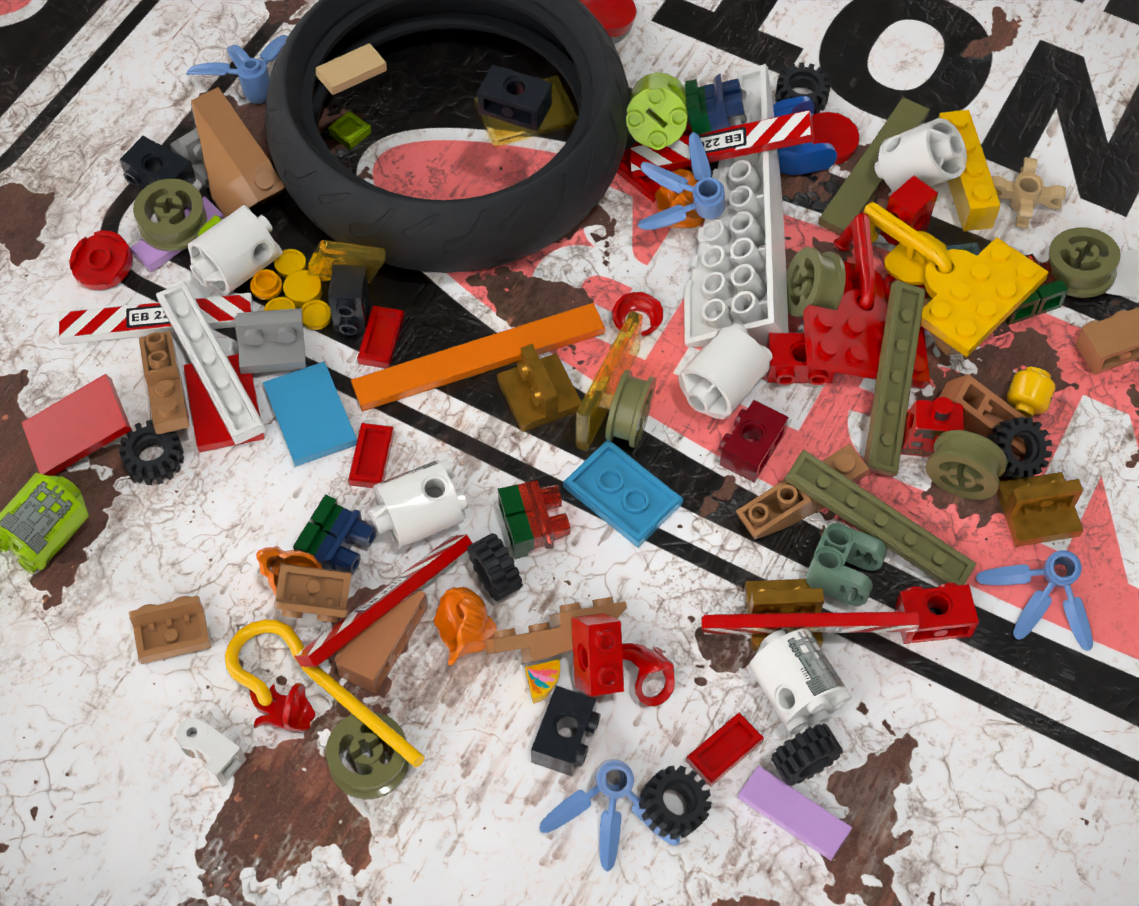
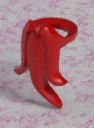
M622 643L623 660L631 661L639 668L634 685L638 700L646 706L652 707L663 704L669 699L675 687L673 663L663 655V650L658 647H653V650L641 644ZM662 670L665 677L664 688L656 696H645L642 691L644 679L649 673Z
M295 683L287 696L279 694L273 684L270 687L272 702L268 706L261 705L256 694L249 689L255 708L264 714L256 718L253 725L254 728H258L261 725H271L290 731H306L310 729V722L316 715L305 696L304 684Z

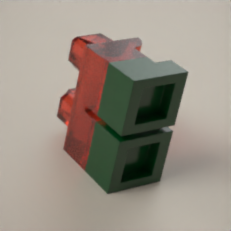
M1033 253L1026 255L1027 258L1047 270L1048 275L1046 280L1005 319L1007 325L1032 318L1034 314L1037 316L1061 308L1069 289L1062 280L1056 281L1053 277L1049 261L1040 263Z
M538 480L497 488L498 505L515 560L528 556V551L537 548L553 549L554 540L570 535L571 527L567 514L563 513L549 517L547 510L562 507L561 495L557 485L540 488Z

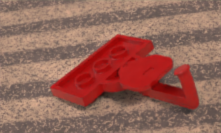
M859 213L848 224L839 238L834 240V245L841 251H849L853 242L855 264L844 262L846 279L839 306L836 310L808 305L803 310L807 367L876 380L888 304L884 301L883 279L874 269L869 216L866 213ZM920 327L911 387L924 389L930 384L925 332L924 328Z

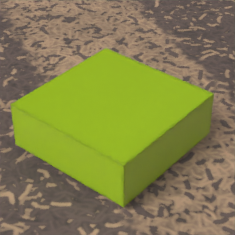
M348 111L328 128L331 137L352 150L371 133V126Z

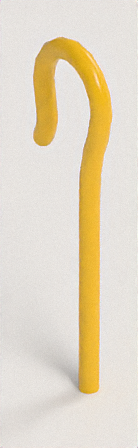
M263 619L251 622L237 631L228 643L225 652V664L227 671L235 681L253 691L261 705L268 706L272 702L270 689L266 683L243 669L240 665L239 654L241 648L254 636L264 633H273L282 637L293 657L305 647L291 626L280 620ZM300 666L313 681L412 766L417 768L424 762L425 756L320 666Z

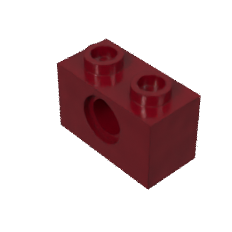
M753 400L747 410L742 408L734 422L736 428L732 434L726 433L718 447V451L721 452L720 466L755 483L784 437L789 417ZM745 438H754L757 441L751 442L746 440Z

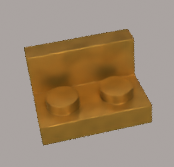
M533 344L521 347V361L517 362V367L497 374V382L521 432L582 411V402L557 353L540 359Z
M1063 472L1000 482L997 495L1015 547L1081 536L1083 527L1075 508L1083 492L1079 479L1066 480Z
M806 578L746 581L745 583L748 614L821 613L824 604L823 588L813 589L807 584ZM812 633L819 646L822 647V633ZM750 634L752 651H757L761 642L770 634Z

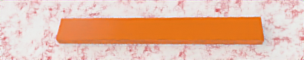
M590 303L351 379V383L361 410L366 411L521 361V347L533 344L537 354L540 355L605 334V326L594 303Z

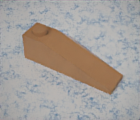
M219 87L191 100L198 138H200L204 166L209 180L210 194L219 211L224 214V218L243 205L252 211L280 196L285 186L271 162Z

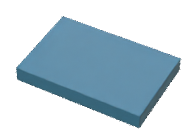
M325 361L263 382L265 392L295 467L356 446L357 438Z
M609 440L604 442L563 481V488L637 548L683 504L681 496Z

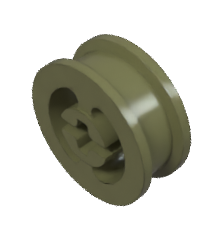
M163 179L153 182L138 194L134 202L133 212L140 235L148 245L158 250L178 251L187 248L188 244L197 238L200 229L207 223V215L200 192L195 186L184 180ZM183 207H187L191 210L187 217L185 215ZM154 213L156 214L158 223H154L150 220Z
M1078 227L1065 230L1058 234L1050 244L1049 258L1046 264L1047 278L1049 282L1062 280L1069 289L1066 294L1069 296L1089 298L1101 295L1108 291L1116 280L1117 267L1121 257L1119 246L1112 237L1097 229Z
M805 247L794 256L786 274L787 306L790 315L799 318L803 317V310L808 305L833 310L837 309L843 296L846 279L844 262L839 254L830 251L821 254L815 248Z
M626 369L623 372L611 404L605 433L606 440L613 441L616 437L629 441L630 447L636 448L638 446L653 402L656 387L655 377L650 376L647 380L633 377L631 370Z
M951 430L941 433L934 443L935 453L930 455L926 462L925 469L929 478L941 489L962 498L983 500L994 496L1000 484L998 477L1005 472L1007 467V458L1001 448L991 440L972 432Z
M373 712L406 740L403 730L392 718L382 713ZM350 715L339 722L329 735L326 745V758L329 770L335 784L349 796L358 799L380 798L391 793L401 784L408 771L409 762L394 750L390 762L386 764L382 743L379 744V736L354 715ZM348 747H350L353 766H356L358 774L348 770L342 763L343 755ZM368 752L372 757L368 758L364 753Z

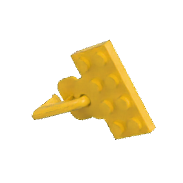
M871 202L864 208V213L869 216L872 243L878 239V233L875 231L876 226L900 242L885 258L884 267L886 271L900 282L910 285H924L927 294L932 298L923 307L920 325L965 357H968L1047 278V270L998 237L979 255L972 254L966 250H947L945 244L927 232L914 230L878 204Z

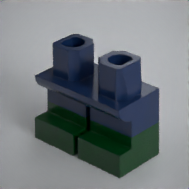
M718 74L714 77L713 84L700 87L698 86L697 79L685 81L687 112L692 131L697 135L730 127V117L745 114L739 78L722 82L721 74Z
M325 494L312 514L311 522H307L293 545L294 551L299 550L312 554L323 569L350 572L353 575L360 564L361 557L359 553L350 549L354 542L366 548L370 547L376 537L375 527L362 520L361 511L355 509L350 511L338 505L337 499Z

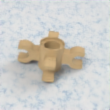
M1024 158L1023 167H1021L1020 175L1016 178L1015 182L1007 181L1001 176H992L999 200L1009 199L1010 206L1017 211L1015 227L1028 229L1029 219H1032L1033 210L1036 208L1037 203L1044 204L1050 209L1058 210L1061 209L1062 199H1065L1066 187L1061 185L1044 186L1041 177L1035 174L1037 159Z

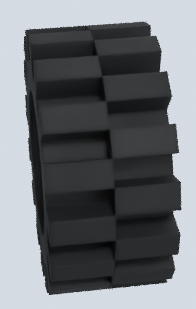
M799 62V67L797 68L794 63L790 64L789 70L785 67L782 70V74L779 73L775 102L799 96H808L814 103L815 109L813 114L820 113V110L824 111L831 86L827 73L822 75L823 69L819 67L817 70H814L815 65L811 63L809 67H804L805 62ZM804 87L813 93L800 94L795 92L793 88Z
M1019 417L999 422L1000 425H995L991 429L994 433L988 434L987 439L999 446L1007 458V467L1001 475L1002 477H1009V479L1033 477L1043 472L1041 468L1048 466L1049 462L1044 458L1052 456V451L1046 450L1047 446H1052L1051 440L1045 441L1044 437L1049 435L1046 429L1039 430L1042 426L1039 421L1033 422V418ZM1015 436H1020L1026 446V455L1022 461H1018L1011 450V442Z
M152 420L146 421V427H142L140 422L135 424L136 431L133 432L131 430L126 433L128 439L122 437L120 441L122 447H119L120 458L128 475L131 478L134 477L135 481L140 484L144 479L146 485H152L153 479H156L158 485L164 483L162 480L164 476L169 480L174 478L172 470L179 473L181 470L180 463H184V451L177 432L171 431L156 435ZM161 445L164 447V453L154 460L145 461L139 457L141 451L148 446Z
M491 533L467 546V552L470 555L469 559L474 565L475 572L479 575L480 582H483L485 590L489 592V595L495 601H499L523 587L521 583L522 578L514 564L513 557H510L507 547H504L503 541L496 534Z
M823 723L822 725L817 724L813 728L809 727L803 733L799 732L794 735L795 738L785 741V745L779 746L776 749L777 752L772 754L771 760L786 785L790 784L791 786L796 783H802L806 778L810 779L814 777V774L824 771L825 767L831 766L834 760L839 759L843 749L828 725Z
M674 765L668 766L665 770L661 769L641 791L640 797L643 799L639 802V809H646L641 816L644 821L649 818L652 820V823L648 826L652 831L657 827L660 828L659 836L665 837L670 833V839H677L679 836H682V838L687 837L708 818L709 813L707 811L711 809L712 802L706 800L711 796L710 790H702L706 782L703 778L697 782L694 778L698 773L694 770L685 774L686 767L679 766L676 770ZM674 790L683 796L687 803L685 814L677 815L666 807L663 800L665 791Z

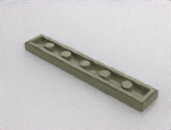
M904 97L901 99L820 216L818 225L841 235L853 218L864 211L865 206L871 201L884 181L875 172V163L879 161V150L884 140L922 125L928 117L930 109Z
M900 281L891 283L864 463L869 468V471L889 477L898 475L925 297V289Z
M804 449L784 478L785 481L862 532L881 540L888 549L941 584L956 583L957 585H964L977 564Z

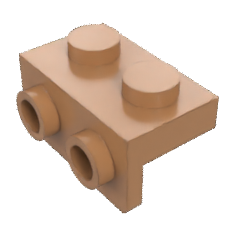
M280 563L274 606L276 609L282 610V616L302 618L303 613L317 614L316 620L337 623L338 617L347 618L348 610L346 607L351 573Z
M181 596L172 602L159 605L146 604L137 610L129 612V618L134 629L138 659L141 664L211 648L205 610L199 596Z

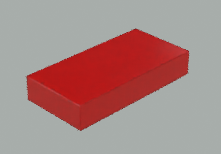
M379 306L372 307L357 357L358 364L384 369L391 366L405 318L403 310Z
M361 423L348 478L349 486L373 488L375 484L384 481L395 433L394 427Z
M739 712L686 757V762L712 787L763 743L764 737Z

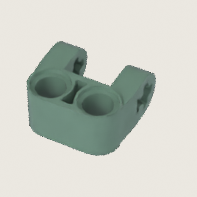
M832 523L825 528L806 573L807 584L813 589L823 588L824 594L846 604L862 606L869 599L873 588L872 581L865 574L844 566L845 562L864 570L875 571L884 562L887 554L886 545L881 540L840 523Z

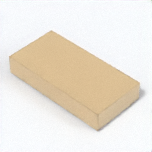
M370 43L315 68L316 76L332 95L387 71L386 62Z

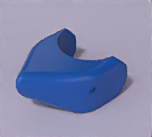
M808 96L785 99L773 105L774 117L810 110L811 115H813L815 109L813 101ZM809 142L777 149L780 173L786 175H803L827 170L835 163L837 158L835 148L828 143L813 144Z

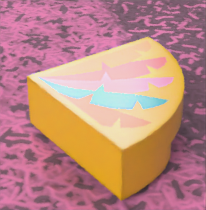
M559 659L525 667L533 704L546 699L557 685L560 678Z

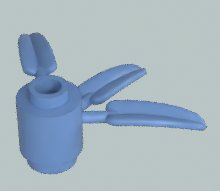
M281 35L271 41L260 54L262 60L250 58L240 46L234 44L227 47V52L237 69H231L228 63L211 62L192 66L187 70L186 74L238 75L244 96L252 103H264L270 79L267 64L277 57L288 36Z
M692 132L689 136L691 165L694 178L698 181L694 187L687 184L686 178L648 162L641 163L642 172L663 187L676 193H682L683 189L692 192L694 203L685 207L676 205L646 217L638 222L639 228L653 230L676 224L685 220L686 212L693 209L704 219H715L724 212L726 207L724 187L720 181L711 177L712 174L703 143L696 133Z
M1067 550L1054 552L1045 561L1043 569L1030 570L1028 565L1022 564L988 569L977 574L976 580L985 585L1026 584L1031 581V576L1044 575L1048 585L1043 592L1040 590L1034 592L1015 625L1013 634L1019 640L1031 632L1051 605L1052 598L1049 594L1053 588L1064 587L1068 599L1064 600L1063 608L1071 630L1082 649L1086 651L1092 649V633L1083 602L1080 597H1074L1071 584L1079 578L1082 570L1081 562L1074 553ZM1058 564L1064 565L1067 569V573L1063 577L1058 576L1054 571V567Z
M608 759L602 762L595 773L597 786L587 793L583 790H577L548 813L539 826L541 832L549 833L587 810L591 806L590 799L599 792L610 797L608 811H603L601 814L599 834L600 862L602 868L607 872L614 867L620 839L622 817L620 812H615L616 799L627 796L634 803L631 807L632 812L647 827L652 823L650 818L644 821L641 816L646 811V809H639V802L643 798H638L631 791L634 785V774L631 768L618 759ZM612 770L618 771L620 774V780L616 784H609L606 779L607 774ZM657 827L653 832L658 835L660 828ZM670 833L665 837L659 836L670 845H678L680 842V837L670 839Z

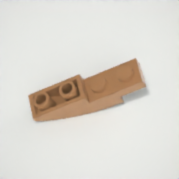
M171 331L155 332L148 336L140 337L139 343L143 370L148 386L156 435L190 427L188 407Z
M850 443L822 461L854 483L870 474L869 468ZM783 480L736 510V514L753 538L758 539L789 527L825 508V506Z
M612 596L592 600L593 607L581 609L580 602L560 605V613L549 615L551 629L549 622L529 625V633L516 635L515 628L494 631L495 639L484 641L486 654L521 649L524 663L564 653L573 649L571 617L606 613L617 619L627 609L626 601L614 603Z

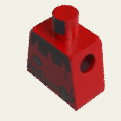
M938 397L935 401H915L907 412L901 455L930 457V455L935 453L934 443L941 433L951 430L964 431L963 405L953 403L947 397Z

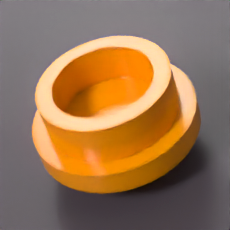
M268 269L258 271L250 283L253 295L261 300H270L277 297L283 287L279 275Z

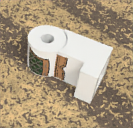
M199 718L185 719L176 729V738L183 752L191 758H200L208 765L205 769L211 780L222 788L246 761L241 747Z

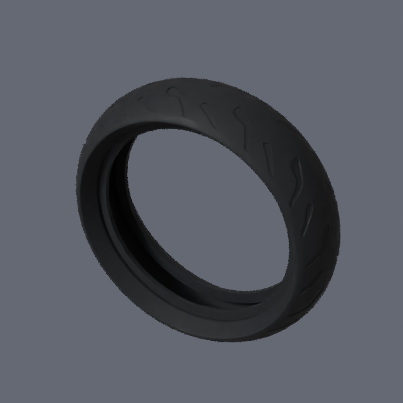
M319 0L301 17L286 38V43L281 47L270 74L265 101V127L268 147L277 173L286 190L303 213L334 240L358 254L398 268L421 272H469L497 267L532 255L567 234L590 213L591 209L603 198L612 183L624 156L629 134L626 116L630 97L623 64L612 39L597 18L579 0ZM438 30H472L493 33L516 40L530 47L554 65L571 87L580 112L573 132L565 145L553 159L530 177L500 191L478 197L454 200L421 199L404 196L375 186L354 174L333 155L318 131L320 113L329 91L316 76L315 68L369 43L375 48L397 38L417 33Z

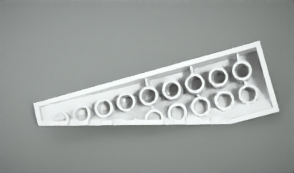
M764 64L738 72L736 79L739 78L745 114L730 117V126L773 118L774 111L767 65ZM777 149L719 161L718 168L713 171L712 178L720 181L724 187L726 207L719 217L705 219L703 227L699 228L697 236L699 246L697 254L692 256L690 265L692 274L690 280L686 281L684 289L685 345L687 347L707 346L713 340L718 330L724 327H731L734 323L744 326L749 336L755 339L759 345L763 346L767 345L769 333H788L785 234Z

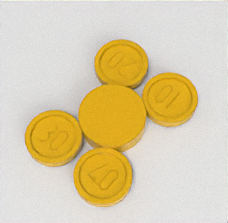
M295 249L282 251L283 255L274 261L276 272L286 278L283 284L285 297L270 300L265 305L264 311L302 308L304 327L311 330H319L326 327L330 323L332 315L329 305L320 301L322 296L321 281L331 280L333 264L341 265L339 258L330 252L318 253L311 258L309 262L310 271L305 270V256L300 251Z

